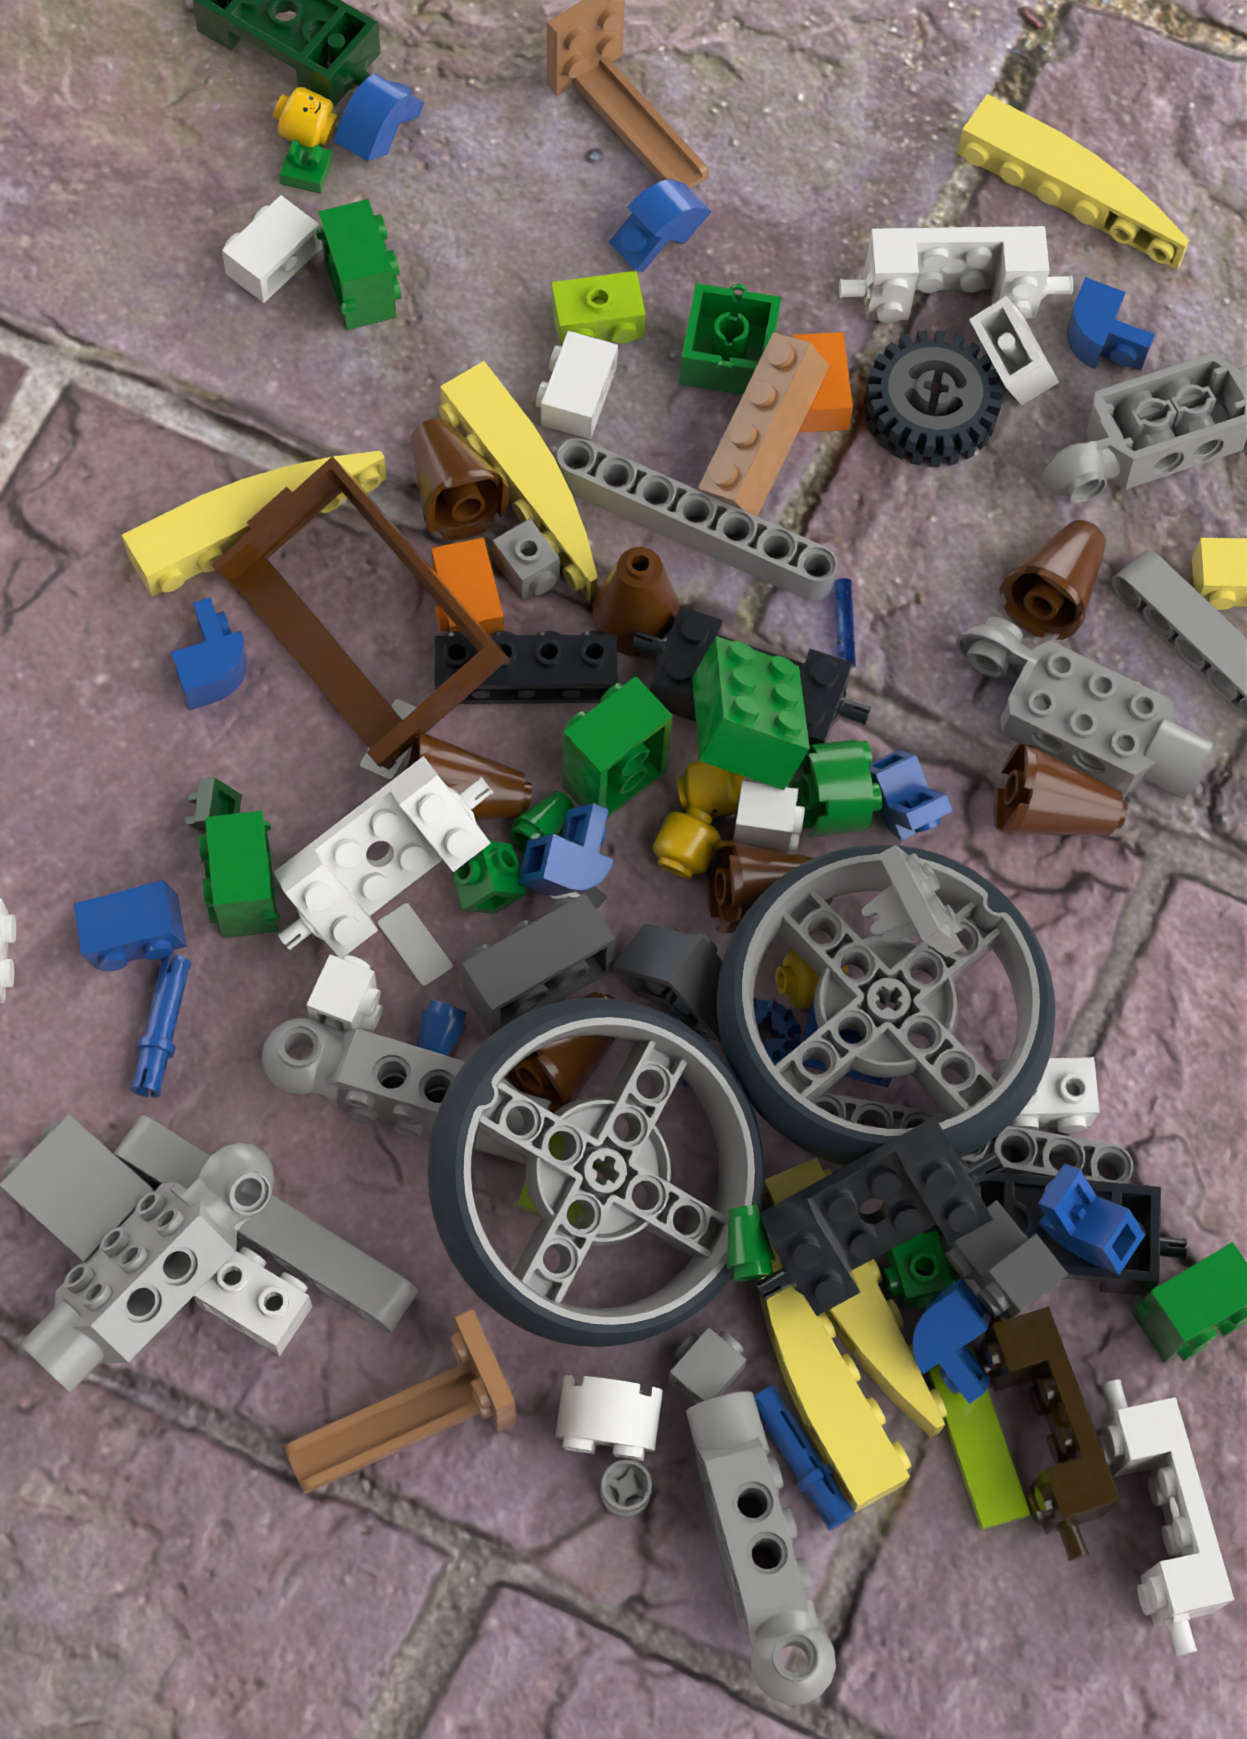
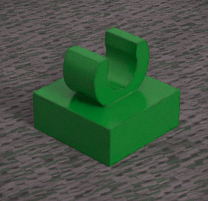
M298 140L291 141L279 174L280 184L321 194L333 162L332 150L318 145L307 147L299 144Z

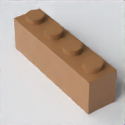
M773 332L698 487L699 491L758 517L830 367L810 342Z

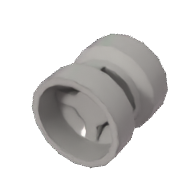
M633 1460L617 1461L608 1467L603 1475L600 1494L602 1503L608 1512L619 1518H631L644 1511L651 1495L652 1481L650 1474L643 1465Z

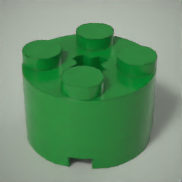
M851 739L809 745L810 749L799 766L800 781L792 782V788L798 789L796 806L805 807L802 829H811L808 834L810 838L867 830L871 825L873 811H879L882 808L881 789L878 783H872L869 768L872 764V753L868 741Z

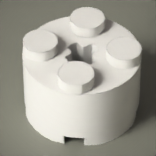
M564 1376L555 1437L563 1439L562 1447L565 1450L594 1454L596 1445L613 1447L614 1457L634 1461H644L645 1451H655L662 1389L652 1387L650 1397L642 1395L640 1384L583 1376L582 1386H574L575 1380L573 1376Z

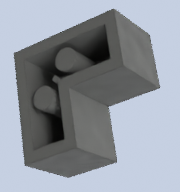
M644 924L612 967L637 996L667 1004L682 1023L703 1037L721 1042L717 1019V987L722 960L716 954L718 951L717 946L708 937L700 933L689 935L681 933L672 926L661 928Z
M996 1200L987 1207L993 1218L992 1221L950 1244L947 1240L944 1243L949 1248L945 1255L953 1268L962 1277L969 1274L981 1289L977 1293V1297L985 1309L993 1317L996 1318L998 1315H1001L1006 1320L1013 1318L1065 1278L1068 1273L1039 1236L1035 1234L1028 1240Z

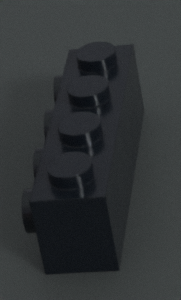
M596 630L586 631L581 635H561L555 631H542L536 635H515L508 631L494 632L490 635L491 638L511 661L507 665L503 664L459 704L601 703L602 696L618 683L617 634H605L602 631ZM460 631L450 632L445 636H434L435 691L479 652Z

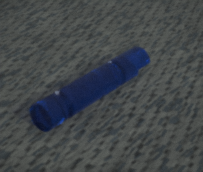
M840 578L834 582L838 640L837 654L840 658L853 662L852 668L856 667L852 580Z

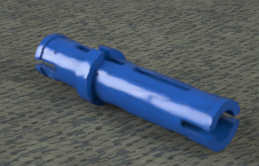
M171 955L161 959L160 971L145 1034L137 1042L136 1049L140 1052L130 1090L143 1097H148L149 1090L152 1091V1098L161 1096L168 1059L174 1057L176 1046H174L172 1041L188 972L192 965L191 961L183 956L174 955L173 962H171Z
M775 1385L756 1394L754 1398L761 1422L799 1481L796 1484L801 1494L806 1493L811 1502H813L827 1529L831 1531L851 1519L856 1513L832 1478L834 1471L829 1464L824 1465L816 1454L810 1441L783 1402Z

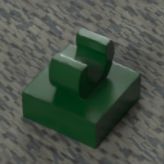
M215 777L200 779L198 791L188 796V801L196 805L195 815L185 817V823L198 831H205V817L240 813L242 794Z

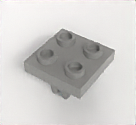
M897 845L878 854L893 883L862 908L861 913L866 918L877 915L874 918L875 923L870 927V931L875 935L883 934V940L887 943H893L919 934L922 941L944 956H948L963 948L956 933L962 931L961 924L949 905L944 906L936 896L934 891L941 887L928 863L922 864L915 853L908 855Z

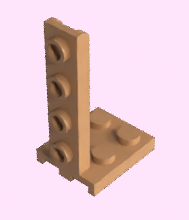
M582 0L548 21L546 85L556 96L574 86L659 182L672 179L683 182L692 189L708 178L709 171L706 164L612 62L622 56L625 0Z
M473 1309L454 1317L456 1333L451 1335L450 1339L453 1344L451 1349L458 1366L291 1441L284 1446L304 1495L481 1414L483 1420L491 1417L498 1433L516 1425L515 1400Z

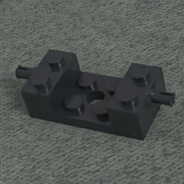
M680 606L672 628L665 634L663 639L638 630L633 640L632 649L657 656V668L650 684V692L671 714L696 722L692 677L716 636L731 642L735 640L721 636L722 619ZM748 645V646H750L753 650L762 652V653L767 654V655H770V656H772V657H774V656H781V655H778V654H775V653H772V652H769V651H766V650H763V649H760V648H757V647ZM809 649L804 663L784 657L794 665L799 666L809 745L827 743L833 725L838 721L839 717L861 723L864 726L866 725L871 707L846 699V689L853 662L814 649Z
M933 1117L761 1212L760 1216L770 1242L780 1257L782 1268L756 1281L757 1287L767 1301L769 1298L792 1286L797 1292L804 1295L816 1316H819L861 1293L852 1271L936 1224L950 1244L992 1221L993 1218L981 1197V1187L978 1183L1005 1170L995 1150L968 1165L965 1160L957 1155L936 1117ZM873 1198L883 1200L881 1208L871 1214L859 1212L861 1205L865 1201Z
M998 1172L978 1183L981 1187V1197L986 1207H989L997 1200L1028 1240L1035 1234L1039 1236L1068 1273L1063 1279L1100 1282L1099 1292L1147 1296L1159 1283L1160 1256L1186 1258V1238L1160 1237V1186L1087 1180L1097 1197L1128 1208L1145 1235L1120 1275L1073 1254L1054 1240L1039 1224L1045 1213L1038 1202L1043 1196L1046 1185L1055 1177ZM937 1224L922 1232L924 1234L937 1230L939 1236L945 1237ZM969 1274L963 1277V1279L973 1280Z

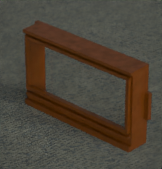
M333 456L293 492L286 486L247 522L251 530L212 564L219 574L237 588L370 749L367 751V754L380 768L383 766L390 770L397 763L396 760L412 746L415 737H418V734H426L503 664L507 665L511 661L350 472ZM341 492H343L479 651L403 720L268 559Z

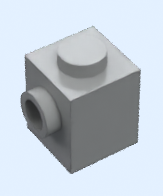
M531 519L524 521L493 540V561L522 601L533 594L542 595L546 593L560 579V558Z
M708 1327L699 1338L692 1333L674 1355L679 1362L670 1371L668 1383L694 1405L721 1396L744 1369L747 1360L741 1355L744 1349L732 1336L724 1331L717 1335Z

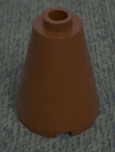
M439 418L429 419L422 422L414 430L411 436V446L423 517L428 529L432 533L434 531L441 533L442 538L447 540L468 539L489 529L490 526L487 521L494 517L496 513L501 518L506 512L510 500L509 490L504 479L447 420Z
M1074 520L1006 575L999 588L1000 595L1004 592L1007 601L1004 609L1007 615L1019 627L1041 638L1046 633L1057 634L1059 636L1056 640H1064L1077 632L1084 622L1106 548V539L1101 530L1091 522Z
M633 547L626 550L616 562L594 599L592 618L596 631H602L605 634H617V652L624 655L639 656V653H643V651L632 649L633 640L638 630L663 639L665 634L672 628L679 611V599L659 555L646 547Z
M418 734V737L414 738L407 768L424 756L449 788L457 791L459 795L478 781L480 777L484 779L494 792L471 809L474 813L475 821L517 818L521 809L528 810L532 795V783L525 782L524 772L428 734Z
M1020 743L1010 752L1001 772L1009 775L1005 789L997 788L993 814L996 829L1008 835H1111L1116 828L1123 826L1127 817L1128 804L1126 801H1123V795L1120 790L1032 745Z
M717 840L713 844L711 852L718 853L716 865H709L706 874L711 918L720 917L722 923L715 927L716 930L720 933H734L746 912L765 890L786 873L814 859V857L733 840ZM833 898L825 900L829 906Z
M593 992L583 997L615 999L609 994L603 995L598 992ZM591 1035L554 1042L522 1059L509 1071L504 1079L520 1092L552 1101L550 1112L554 1113L562 1106L575 1101L616 1038Z

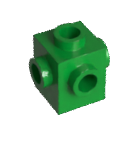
M488 838L490 841L488 846L454 872L451 870L462 911L496 914L526 895L525 887L518 884L520 875L519 862L512 844L493 842Z
M937 1230L916 1235L885 1252L888 1268L883 1269L885 1285L891 1298L898 1297L901 1310L915 1306L916 1312H923L934 1296L958 1280L957 1271L948 1261L946 1253L943 1252Z

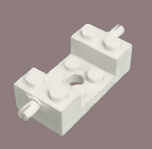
M1045 226L872 229L863 279H840L839 297H864L866 321L879 320L884 323H894L899 320H909L915 290L933 293L939 290L977 292L982 289H991L992 305L1007 296L1023 317L1027 319L1036 318L1040 302L1047 294L1072 295L1073 277H1048L1050 270Z
M424 756L274 871L284 893L296 906L300 916L297 921L278 934L281 941L289 950H292L294 946L313 933L316 937L324 940L336 955L342 959L378 931L370 915L441 860H444L454 872L490 844L488 838L477 825L471 809L494 792L484 779L480 777L478 781L459 795L457 791L449 788ZM385 841L389 843V851L384 858L376 861L366 858L367 849L374 842Z
M1121 1380L1109 1381L1100 1385L1109 1414H1107L1108 1420L1099 1429L1101 1435L1097 1436L1106 1462L1110 1466L1113 1477L1151 1469L1153 1476L1148 1477L1149 1492L1154 1505L1162 1507L1166 1525L1162 1527L1164 1545L1170 1556H1176L1174 1559L1159 1562L1140 1576L1142 1584L1137 1587L1139 1602L1143 1613L1151 1615L1154 1627L1163 1624L1169 1627L1176 1656L1197 1651V1648L1195 1647L1188 1620L1212 1614L1234 1601V1597L1177 1399L1174 1397L1128 1407Z

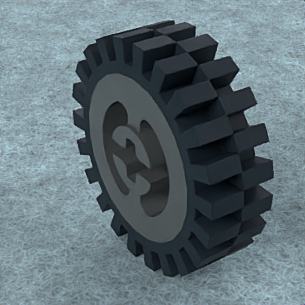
M927 330L917 331L915 342H912L909 334L900 337L898 347L893 342L885 347L884 355L879 353L873 368L871 367L864 396V404H866L864 411L866 421L871 420L869 429L873 436L882 433L879 444L887 449L894 443L896 445L894 456L901 460L907 451L913 453L911 464L919 466L923 456L930 457V467H939L942 457H946L950 466L958 464L960 454L966 460L974 456L976 447L981 450L986 445L988 437H991L1002 405L1003 384H998L1000 376L997 370H990L992 361L988 354L978 359L980 347L973 342L966 350L962 349L964 337L955 334L952 344L944 343L945 331L936 330L934 341H928ZM932 381L940 383L934 416L926 415Z

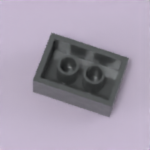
M586 893L575 899H572L570 896L560 899L548 909L547 915L533 923L531 920L520 922L509 930L507 938L493 946L489 943L480 945L466 956V961L462 963L464 996L490 1036L512 1020L534 1009L560 1002L613 971L612 965L614 964L616 938Z

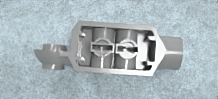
M1211 353L1095 391L1086 428L1088 442L1070 445L1057 453L1042 474V484L1055 494L1069 496L1074 503H1083L1098 496L1105 489L1107 480L1126 490L1243 451L1247 439V366L1237 369L1216 354Z
M989 617L984 624L967 629L956 639L957 648L966 658L971 667L979 673L993 678L1003 677L1015 683L1000 717L1002 735L1018 743L1032 745L1120 790L1123 795L1148 781L1183 799L1187 797L1214 742L1175 723L1173 700L1051 640L1032 649L1020 643L1023 639L1020 629L1002 618Z
M308 1018L288 1020L272 1030L263 1045L261 1057L265 1074L278 1088L288 1093L307 1094L312 1092L328 1098L330 1105L348 1111V1116L358 1122L374 1125L376 1120L393 1125L395 1132L413 1139H420L421 1135L431 1137L441 1103L435 1102L443 1100L450 1084L465 1063V1061L365 1030L355 1028L342 1032L329 1028L315 1019ZM297 1045H308L313 1048L311 1055L303 1060H294L288 1056L291 1049ZM506 1079L501 1081L545 1109L551 1110L552 1101L520 1092ZM512 1108L507 1114L506 1125L515 1135L520 1133L524 1122L521 1113L517 1109ZM476 1130L472 1150L487 1152L526 1165L524 1157Z
M236 1143L225 1146L210 1156L201 1169L200 1177L187 1190L174 1181L162 1183L155 1191L146 1194L138 1202L136 1210L123 1224L109 1231L102 1239L100 1247L84 1263L75 1266L67 1274L64 1283L56 1290L55 1308L20 1343L22 1347L69 1392L98 1364L130 1362L236 1252L237 1230L268 1203L275 1181L273 1166L265 1152L251 1144ZM246 1179L244 1187L235 1193L238 1184Z
M750 1391L718 1396L688 1408L686 1416L695 1445L701 1488L739 1626L743 1635H749L752 1646L750 1654L751 1671L759 1688L772 1700L787 1705L806 1704L820 1697L831 1684L836 1668L835 1650L827 1634L820 1629L812 1600H807L806 1597L807 1589L812 1588L809 1570L804 1558H795L792 1545L793 1538H797L796 1525L791 1509L789 1507L782 1509L778 1496L779 1488L783 1487L782 1476L776 1458L767 1459L766 1455L770 1451L754 1394ZM742 1503L753 1504L759 1509L761 1516L752 1519L745 1517L740 1512L738 1505ZM756 1552L767 1553L772 1557L775 1567L772 1569L758 1567L752 1559V1554ZM788 1646L801 1648L808 1659L806 1670L801 1673H793L785 1669L780 1658L782 1649Z

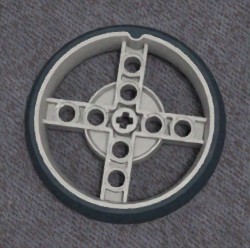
M894 845L850 847L816 857L792 869L776 880L749 908L734 931L724 954L717 987V1019L721 1042L729 1066L743 1086L752 1106L778 1133L812 1155L837 1165L846 1166L913 1129H884L857 1124L832 1115L812 1103L851 1069L865 1075L881 1078L900 1077L911 1074L952 1117L939 1122L957 1155L962 1158L992 1140L1021 1113L1041 1082L1049 1061L1054 1039L1055 993L1051 972L1035 933L1021 912L995 885L976 871L938 853L897 845L908 855L915 853L922 864L928 863L933 870L941 887L934 891L936 896L944 906L949 905L961 924L962 931L956 933L960 943L967 949V952L964 954L952 953L944 956L924 941L918 944L909 939H902L893 943H887L883 940V936L861 939L826 903L825 900L857 892L884 891L893 882L878 854ZM813 931L826 932L832 941L826 944L816 943L811 939L809 933ZM779 933L819 976L814 994V1014L818 1030L774 1066L760 1039L754 1015L753 996L755 980L761 960L767 947ZM992 950L1001 962L1010 980L1017 1013V1031L1014 1048L1008 1064L997 1082L953 1036L958 1019V1001L953 983ZM846 965H855L862 969L865 976L853 979L845 975L841 968ZM913 970L925 971L932 978V982L928 984L918 983L911 977L910 972ZM891 1001L895 1004L894 1010L890 1007H886L883 1010L878 1008L879 1002L885 1005ZM843 1029L855 1030L860 1034L862 1041L857 1044L846 1043L841 1039L838 1032ZM912 1034L923 1035L928 1039L931 1047L927 1049L915 1048L908 1041V1036ZM807 1059H816L825 1065L827 1071L822 1074H812L805 1070L802 1063ZM946 1069L956 1070L963 1077L964 1083L960 1085L949 1084L942 1077L941 1071Z
M582 998L556 1002L534 1009L512 1020L496 1031L475 1050L453 1079L439 1107L430 1140L427 1174L429 1198L440 1239L457 1271L478 1297L516 1326L537 1336L575 1346L607 1347L645 1340L668 1331L705 1307L722 1290L733 1276L732 1270L727 1269L728 1210L740 1206L757 1205L760 1215L764 1194L765 1164L759 1125L744 1088L728 1063L701 1035L681 1021L641 1004L618 999ZM601 1035L634 1043L607 1097L578 1099L562 1106L554 1113L501 1082L509 1071L529 1054L563 1039ZM641 1072L645 1073L651 1081V1091L647 1098L638 1092L636 1086L637 1078ZM680 1076L688 1083L700 1101L714 1136L718 1160V1190L714 1209L670 1183L671 1166L669 1153L662 1135L655 1126ZM512 1108L517 1109L523 1117L524 1125L518 1135L513 1134L506 1125L507 1114ZM618 1115L623 1116L629 1125V1132L624 1141L616 1137L613 1129L614 1121ZM476 1130L526 1159L525 1176L528 1193L535 1209L542 1217L513 1272L503 1263L489 1243L475 1208L471 1183V1156ZM554 1133L561 1136L565 1143L564 1154L558 1160L550 1154L548 1149L549 1139ZM602 1162L600 1170L606 1174L605 1179L595 1180L597 1172L592 1168L593 1163ZM637 1183L643 1185L647 1192L646 1203L640 1209L632 1201V1190ZM574 1201L583 1210L582 1222L576 1228L572 1227L567 1220L568 1207ZM679 1207L685 1211L688 1221L686 1228L681 1233L673 1225L674 1212ZM642 1229H645L692 1257L685 1268L672 1281L655 1293L634 1303L601 1309L581 1308L560 1303L590 1246L616 1244L629 1239ZM551 1245L560 1254L559 1265L553 1272L548 1271L543 1263L544 1252Z

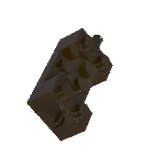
M1048 1306L1003 1320L1001 1315H998L996 1318L992 1316L989 1326L984 1332L985 1336L978 1345L980 1351L976 1352L977 1360L983 1367L986 1375L991 1378L995 1392L1032 1380L1034 1386L1030 1387L1029 1391L1033 1407L1038 1416L1045 1415L1051 1434L1047 1435L1049 1451L1056 1464L1062 1463L1045 1469L1029 1486L1031 1494L1027 1495V1503L1031 1516L1036 1524H1043L1046 1535L1059 1532L1068 1555V1561L1089 1555V1552L1086 1549L1078 1525L1103 1517L1121 1499L1050 1307Z

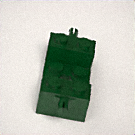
M192 0L198 32L229 50H232L243 38L296 69L298 87H304L331 100L334 107L349 90L360 86L372 75L367 72V69L381 53L378 21L341 0ZM288 11L296 14L289 21H281L275 17L278 13Z

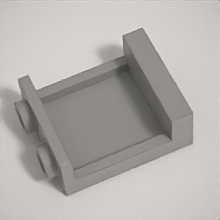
M68 1114L61 1122L55 1121L51 1123L38 1138L39 1145L26 1158L24 1156L18 1157L8 1166L3 1174L4 1180L0 1183V1187L7 1198L22 1207L82 1264L100 1247L104 1236L112 1229L120 1227L136 1210L138 1202L146 1194L154 1190Z

